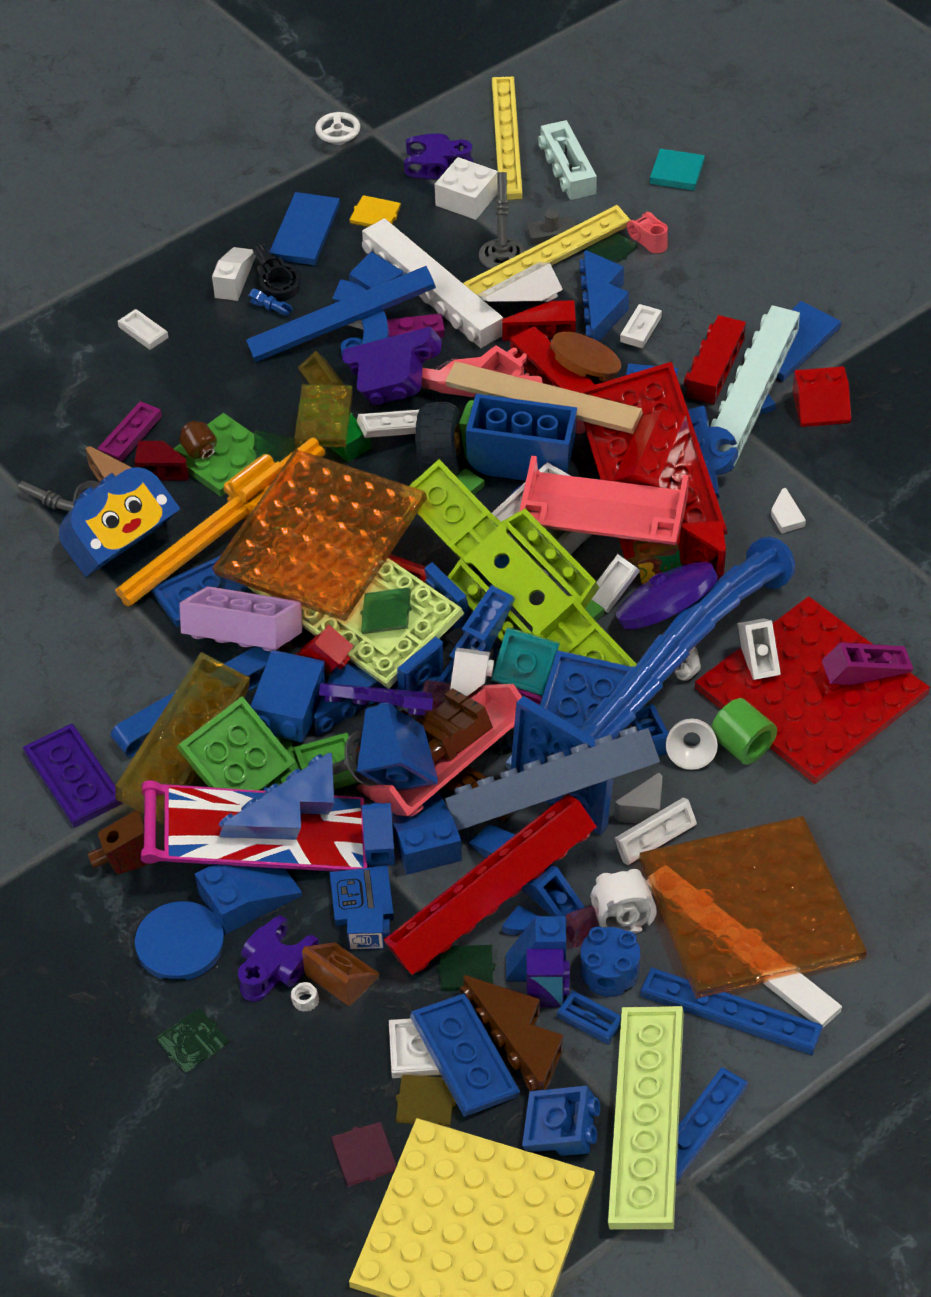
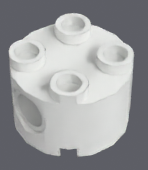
M638 869L613 874L603 873L596 878L597 884L593 887L590 897L600 927H616L637 934L642 931V925L647 922L649 926L654 921L657 914L656 905L647 882Z

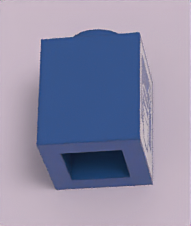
M383 908L347 909L349 950L384 949V937L390 935V920L384 919Z

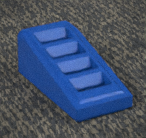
M654 704L644 706L635 714L636 718L631 722L632 727L636 726L637 731L649 728L658 756L668 754L666 740L669 733Z

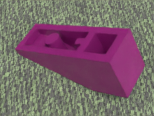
M839 643L822 659L830 684L854 685L910 673L914 670L905 646Z

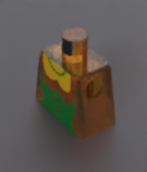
M637 540L632 543L634 557L625 559L640 570L638 574L642 584L648 582L656 574L682 566L677 544L671 545Z

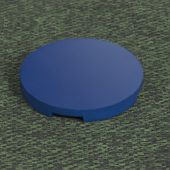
M187 901L168 903L150 912L140 923L135 936V948L141 965L150 974L160 979L185 978L190 980L206 973L219 960L224 944L223 928L217 916L207 907Z

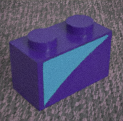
M527 949V995L540 999V1007H561L564 1003V995L570 994L569 961H563V949Z

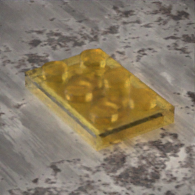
M302 384L294 438L295 446H301L313 437L318 440L320 446L346 447L353 396L352 386Z

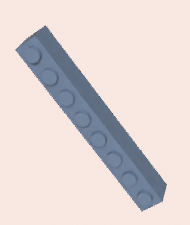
M636 726L619 731L620 738L613 740L612 736L608 735L594 740L596 744L594 747L589 748L587 743L571 748V755L565 756L562 751L548 756V763L541 765L540 760H536L523 765L525 771L518 773L517 769L513 768L500 773L502 779L495 781L494 777L490 776L477 781L479 787L472 789L471 784L454 789L456 795L445 799L457 830L660 762L649 728L637 731Z

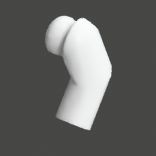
M696 647L689 651L690 656L686 659V663H682L681 667L674 671L679 680L688 681L700 671L701 664Z

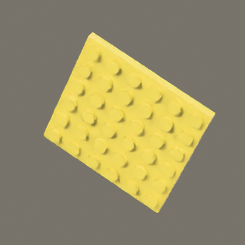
M416 1118L349 1280L350 1288L378 1297H552L593 1185L595 1172Z

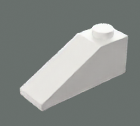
M233 247L218 261L212 275L215 298L238 301L256 257L252 249Z

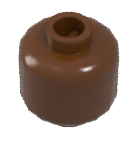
M191 421L183 426L180 431L179 442L187 454L193 459H206L210 457L215 451L217 438L209 426L201 421Z

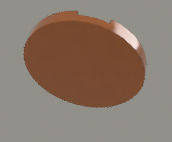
M559 332L554 335L550 343V349L556 354L555 359L562 366L582 377L588 374L600 377L601 381H609L615 379L621 369V361L611 349L586 335L574 332Z

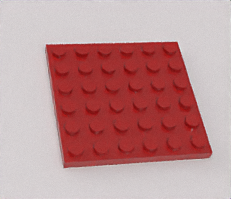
M809 596L772 623L781 675L753 680L740 647L695 681V689L720 709L732 700L742 698L773 722L778 729L770 749L814 784L822 780L925 698L930 691V687L911 672L854 685L830 684L822 663L823 658L839 643H872Z

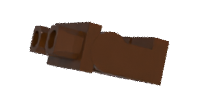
M453 688L444 694L446 697L444 703L434 711H428L426 715L415 719V721L424 726L434 763L442 756L451 761L457 756L455 752L464 750L493 728L485 706L471 698L468 699L466 695Z

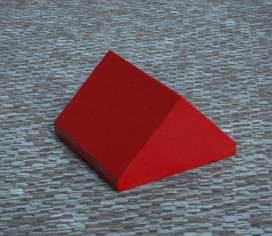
M722 521L683 523L681 525L679 545L681 563L683 565L696 562L711 563L718 575L717 580L724 575L726 544Z

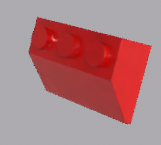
M660 409L642 416L613 482L666 488L690 432L686 415Z

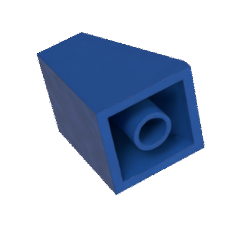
M272 650L251 707L275 737L303 742L314 723V716L322 698V695H319L320 683H324L325 661Z
M380 703L378 706L366 708L357 772L379 785H393L397 792L437 784L438 777L424 726L415 721L412 716L400 712L394 705L389 703Z

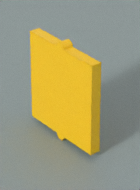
M363 195L358 205L354 206V212L349 219L350 223L369 227L385 218L392 224L397 219L401 203Z

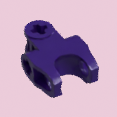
M440 133L412 136L406 140V151L410 157L404 160L405 174L415 178L439 179L457 157L473 162L471 157L472 144L462 139L450 141L448 136ZM419 143L423 146V149H414L411 145ZM418 164L422 167L419 170H412L409 166Z
M281 915L258 928L246 941L241 951L242 958L246 960L238 969L242 997L248 1001L257 1002L264 999L279 982L284 983L288 987L294 986L305 974L302 957L303 948L305 946L319 945V939L310 935L295 945L281 943L288 930L287 919Z

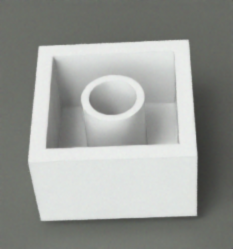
M457 157L435 183L436 206L476 220L497 195L498 171Z

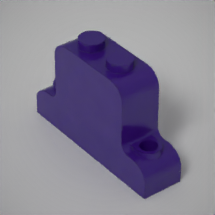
M426 327L343 349L342 359L351 369V373L358 376V391L370 404L381 405L386 402L413 396L419 392L422 383L423 363L440 353L442 339L431 327Z

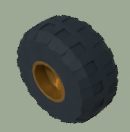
M450 402L428 403L420 408L417 414L415 427L416 455L422 474L439 459L455 476L462 471L464 448L459 427L462 416L459 408Z

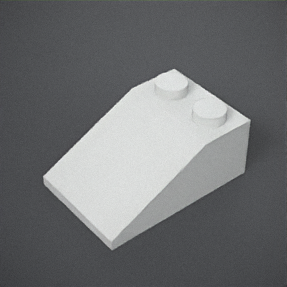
M538 262L477 294V296L484 301L544 300L548 302L558 297L557 292L563 289L551 264Z

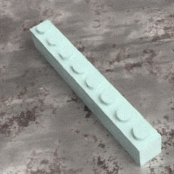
M772 305L768 314L763 315L760 323L761 329L760 331H755L751 349L747 348L745 352L743 366H738L735 376L736 381L735 383H730L727 399L720 404L719 416L717 419L714 418L710 427L718 426L727 429L737 442L733 446L724 444L718 450L725 452L731 447H737L739 453L734 467L759 416L760 409L798 333L800 312Z

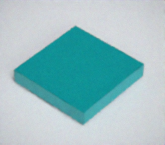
M660 148L650 176V184L695 191L705 161V155Z
M507 627L491 681L501 684H514L517 689L543 696L560 643Z

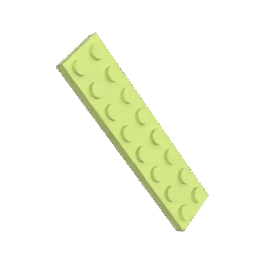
M682 1006L622 1007L608 1216L609 1229H674L684 1019Z

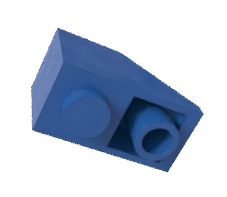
M391 803L362 805L367 867L395 865Z

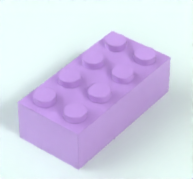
M207 586L180 602L181 633L192 635V638L195 639L212 638L218 643L235 642L239 643V646L242 647L258 646L262 647L265 651H276L279 647L302 633V602Z

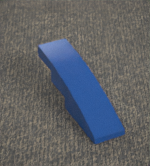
M493 585L490 586L463 626L462 631L464 634L450 653L451 661L437 681L439 687L447 691L450 690L457 648L484 652L491 650L515 600L514 596Z

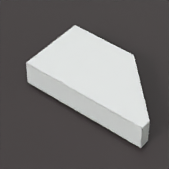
M783 488L771 509V517L781 534L803 528L806 525L804 516L788 490Z

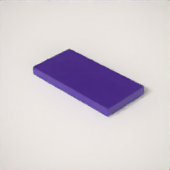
M73 723L23 747L25 755L73 828L124 804L123 796Z

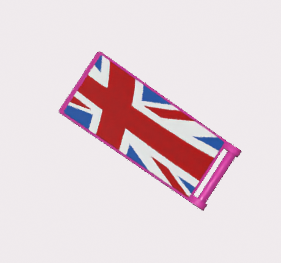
M148 780L142 783V794L144 795V848L141 850V861L148 864L166 861L319 871H344L367 868L362 817L364 799L362 797L334 795V804L329 815L300 814L301 829L296 840L219 837L222 829L219 826V822L231 813L236 815L242 811L241 808L249 800L255 798L257 801L263 797L265 791L166 785ZM164 795V851L156 848V796Z

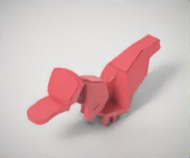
M494 346L481 357L453 360L440 370L423 368L421 387L438 391L439 393L475 398V393L451 388L446 385L445 381L455 361L543 383L540 376H529V373L524 375L523 363L527 360L525 353L521 357L515 358L514 355L517 354V348H511L506 352L500 347ZM577 420L576 434L586 432L583 421Z

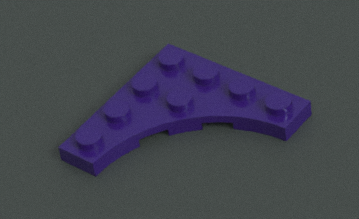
M320 683L319 695L325 696V701L341 702L343 697L353 699L352 703L369 705V701L389 703L394 705L396 709L397 705L408 708L409 714L426 715V710H432V693Z

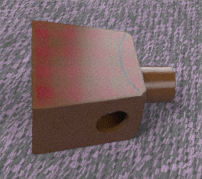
M136 810L100 830L98 836L102 847L88 852V857L94 869L110 862L116 874H122L150 865L141 861V850L144 848V820L139 811Z

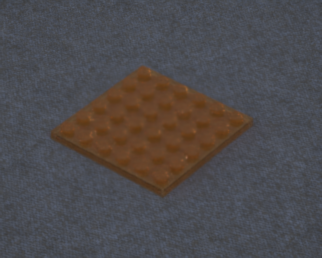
M295 449L212 569L215 575L282 599L301 602L303 607L346 621L426 501L427 495L425 491Z
M804 816L640 852L639 861L647 880H649L651 890L696 998L768 982V980L797 973L802 974L866 959L867 950Z

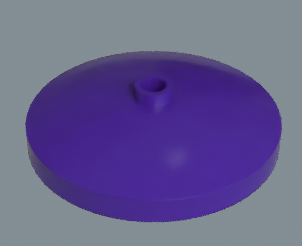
M708 562L691 563L656 574L622 602L616 611V617L625 629H638L663 621L681 612L703 597L714 586L718 575L712 564Z

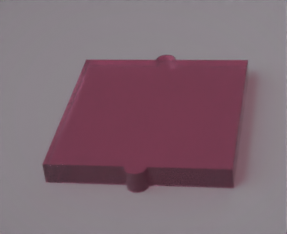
M381 1122L362 1128L354 1127L352 1131L331 1137L348 1186L366 1180L375 1181L376 1177L395 1172L397 1166Z

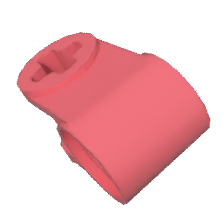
M645 212L641 218L627 222L626 227L630 237L647 248L649 252L657 254L667 250L668 227L651 212Z

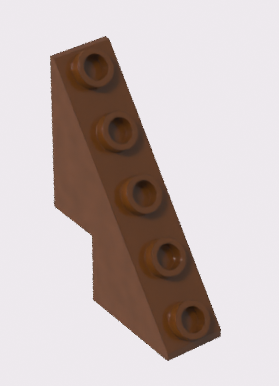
M464 975V985L459 987L460 994L465 993L474 1006L482 1024H487L495 1044L499 1048L503 1047L508 1053L509 1063L515 1070L519 1069L529 1091L547 1090L563 1053V1035L535 1026L540 1016V999Z

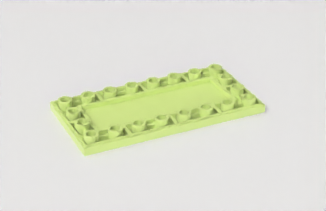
M317 509L243 580L245 586L257 595L302 602V627L314 636L328 625L333 627L354 646L347 654L351 657L349 661L388 689L397 681V668L435 636L439 639L464 614L462 608Z

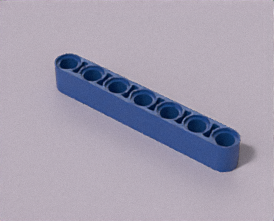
M258 646L249 649L123 720L113 728L111 738L127 757H135L258 687L272 651H265L262 647Z

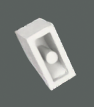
M763 618L737 623L742 652L753 680L781 675L772 620Z
M457 648L450 689L453 688L468 696L485 683L487 676L492 677L494 660H489L490 652Z

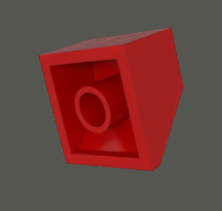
M844 366L794 370L792 393L801 427L851 423L849 383Z

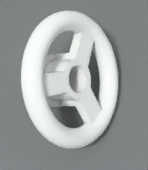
M333 112L324 115L318 120L315 131L323 141L334 145H342L358 135L360 123L355 116L349 113ZM334 119L331 127L322 131L323 125ZM341 119L350 121L354 128L344 126L341 123Z

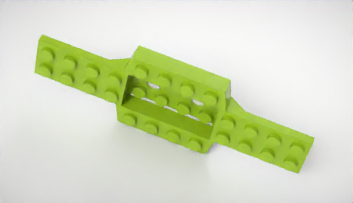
M440 459L400 494L403 500L460 559L448 578L467 596L468 606L472 611L475 610L489 589L471 569L473 566L493 586L514 596L515 600L512 606L533 627V631L531 632L510 610L497 636L501 642H503L506 628L509 627L560 643L558 651L630 667L637 665L585 610L599 590L595 579L526 508L500 521ZM508 534H510L535 559V561L561 586V588L569 596H567L554 583V581L529 557V555ZM500 555H506L510 559L509 564L505 568H497L495 566V559ZM534 592L544 593L545 599L542 604L533 605L530 603V596Z

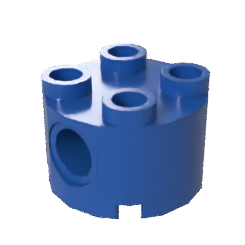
M594 927L589 931V935L584 939L581 946L580 970L581 979L589 985V989L592 992L605 997H613L624 994V990L628 988L631 990L636 985L640 974V946L636 935L632 931L616 927Z

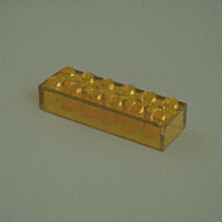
M201 652L116 784L115 799L144 814L143 782L152 780L166 785L190 786L197 773L176 747L243 696L245 698L249 689L250 677ZM164 795L156 796V821L163 825Z

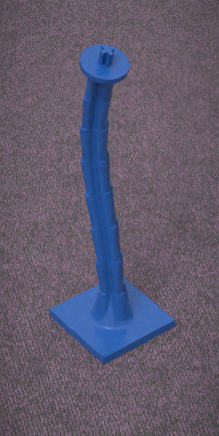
M761 537L752 543L746 552V560L739 566L734 565L716 581L714 586L703 597L677 615L663 635L657 636L637 665L632 666L610 696L603 698L582 726L575 727L525 696L521 697L516 702L511 769L516 768L519 773L525 771L523 765L540 760L542 765L548 763L547 757L563 751L564 755L568 756L572 754L570 749L587 743L588 747L591 748L596 746L594 741L608 735H611L612 739L618 736L619 731L624 730L636 718L635 714L663 688L662 683L690 656L689 651L715 628V623L736 608L741 600L760 588L777 589L790 582L795 572V561L788 546L781 540L773 537ZM614 778L568 793L580 801L597 826L593 831L598 835L603 834L607 830ZM566 794L544 802L552 806Z

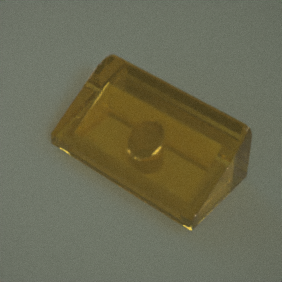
M317 351L298 367L316 393L323 391L328 396H331L346 389V386L327 360Z

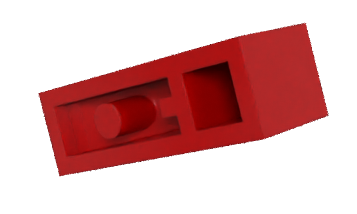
M574 300L549 301L502 319V341L510 340L511 337L534 326L541 333H544L548 339H553L554 335L559 332L576 333Z
M328 625L295 655L325 661V674H329L336 667L341 670L351 658L347 654L354 646L333 627Z

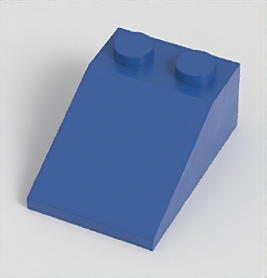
M439 791L422 804L423 809L414 816H398L392 813L393 836L406 875L462 861L461 839L454 819Z
M213 864L195 873L198 894L207 908L221 922L225 935L302 896L301 890L285 868Z

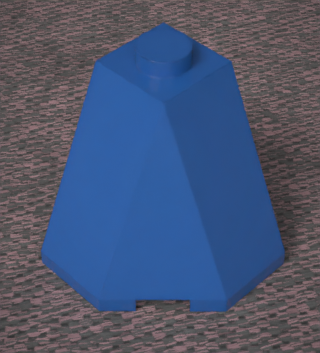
M535 916L506 953V982H527V949H563V961H566V916Z

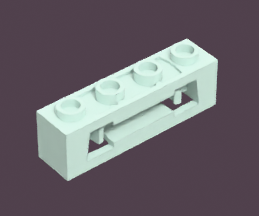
M567 120L542 125L541 136H538L539 147L541 150L544 149L548 164H552L554 176L559 178L562 191L567 193L570 200L595 195L597 176ZM565 148L567 150V158L564 154ZM569 162H570L571 166L573 167V168H571V169H572V172H571L570 169H569Z

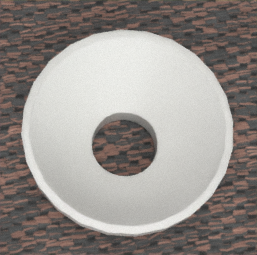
M685 719L678 722L672 727L667 736L666 750L669 758L677 766L684 769L693 770L705 767L714 759L717 752V738L713 729L707 723L698 719ZM687 733H697L700 737V742L696 746L685 744L683 738Z

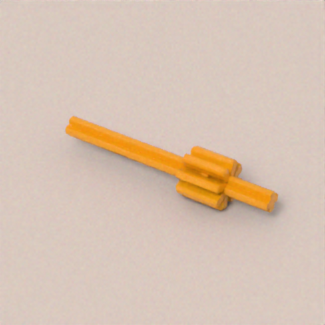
M312 437L281 462L277 461L275 463L268 454L258 457L224 484V491L229 495L227 497L228 503L116 588L117 596L129 607L239 521L247 519L249 524L255 528L263 525L297 498L298 492L292 486L295 484L293 479L325 455L324 448L319 445L317 439Z

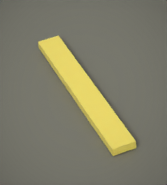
M493 77L492 92L498 172H507V200L523 199L514 77Z
M615 205L463 284L477 295L538 262L550 263L552 266L626 228L627 222L630 219L618 205Z

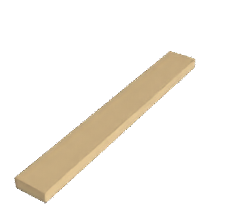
M456 361L445 381L448 387L475 394L577 407V420L634 434L643 414L642 408Z

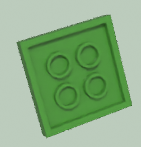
M222 413L207 424L217 438L215 451L210 457L206 459H193L187 454L181 444L174 448L175 451L186 459L188 474L220 497L226 494L224 484L258 457H261L263 454H268L272 458L276 456L275 448L225 413Z
M243 696L176 747L205 784L212 788L260 791L296 762Z

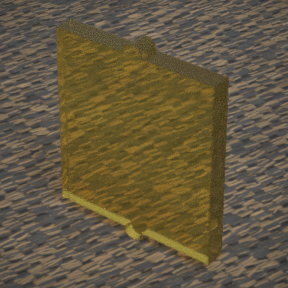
M402 1075L400 1093L396 1095V1101L398 1102L396 1122L414 1124L416 1118L441 1126H450L452 1108L456 1105V1101L444 1079L441 1077Z

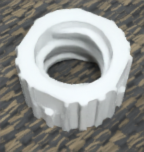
M299 983L291 991L293 1005L299 1011H311L319 1003L317 988L311 983ZM304 994L311 995V997L307 1000L299 999V997Z

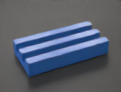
M573 990L557 1011L558 1019L608 1045L611 1043L613 1035L616 1036L618 1033V1028L621 1027V1015ZM574 1002L589 1011H584L572 1005V1003ZM595 1014H597V1015H599V1016L605 1018L606 1020L612 1022L613 1024L611 1025V1024H609V1023H607V1022H605V1021H603V1020L597 1018Z

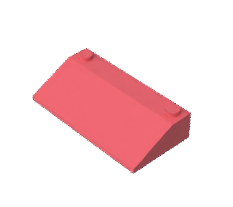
M531 456L519 511L526 508L544 528L676 545L685 514L689 476L683 475L681 490L543 473L538 470L537 456Z
M514 684L482 685L467 696L468 699L471 698L485 706L493 728L464 750L455 752L457 756L451 761L443 756L434 763L438 777L437 784L397 792L393 785L377 784L367 786L361 783L356 787L357 790L376 803H391V812L395 815L409 817L416 815L423 809L422 804L506 732L511 728L514 729L516 702L522 697Z

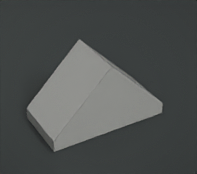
M657 773L615 801V819L618 822L639 824L658 813L661 807L663 776Z

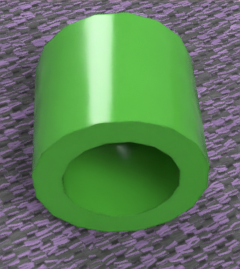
M742 698L732 700L718 712L711 725L717 742L745 765L754 763L769 750L776 738L778 729L773 722Z

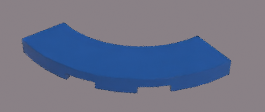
M340 279L332 298L333 302H339L366 289L353 282ZM384 310L361 319L364 329L362 344L389 337V327Z

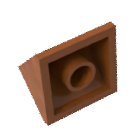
M336 942L305 946L302 950L305 975L349 1007L377 980L380 974Z

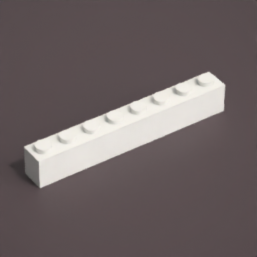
M385 218L362 230V247L367 254L373 252L404 271V274L427 265L436 288L419 296L425 303L431 305L438 314H442L451 322L454 328L464 333L469 341L482 348L502 337L503 317Z

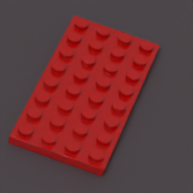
M672 361L575 391L642 408V416L660 409L686 415L690 432L666 488L681 490L683 475H688V498L682 524L722 521L724 535L728 534ZM583 421L600 479L614 481L633 434ZM680 533L676 545L619 538L625 560L634 563L679 549Z

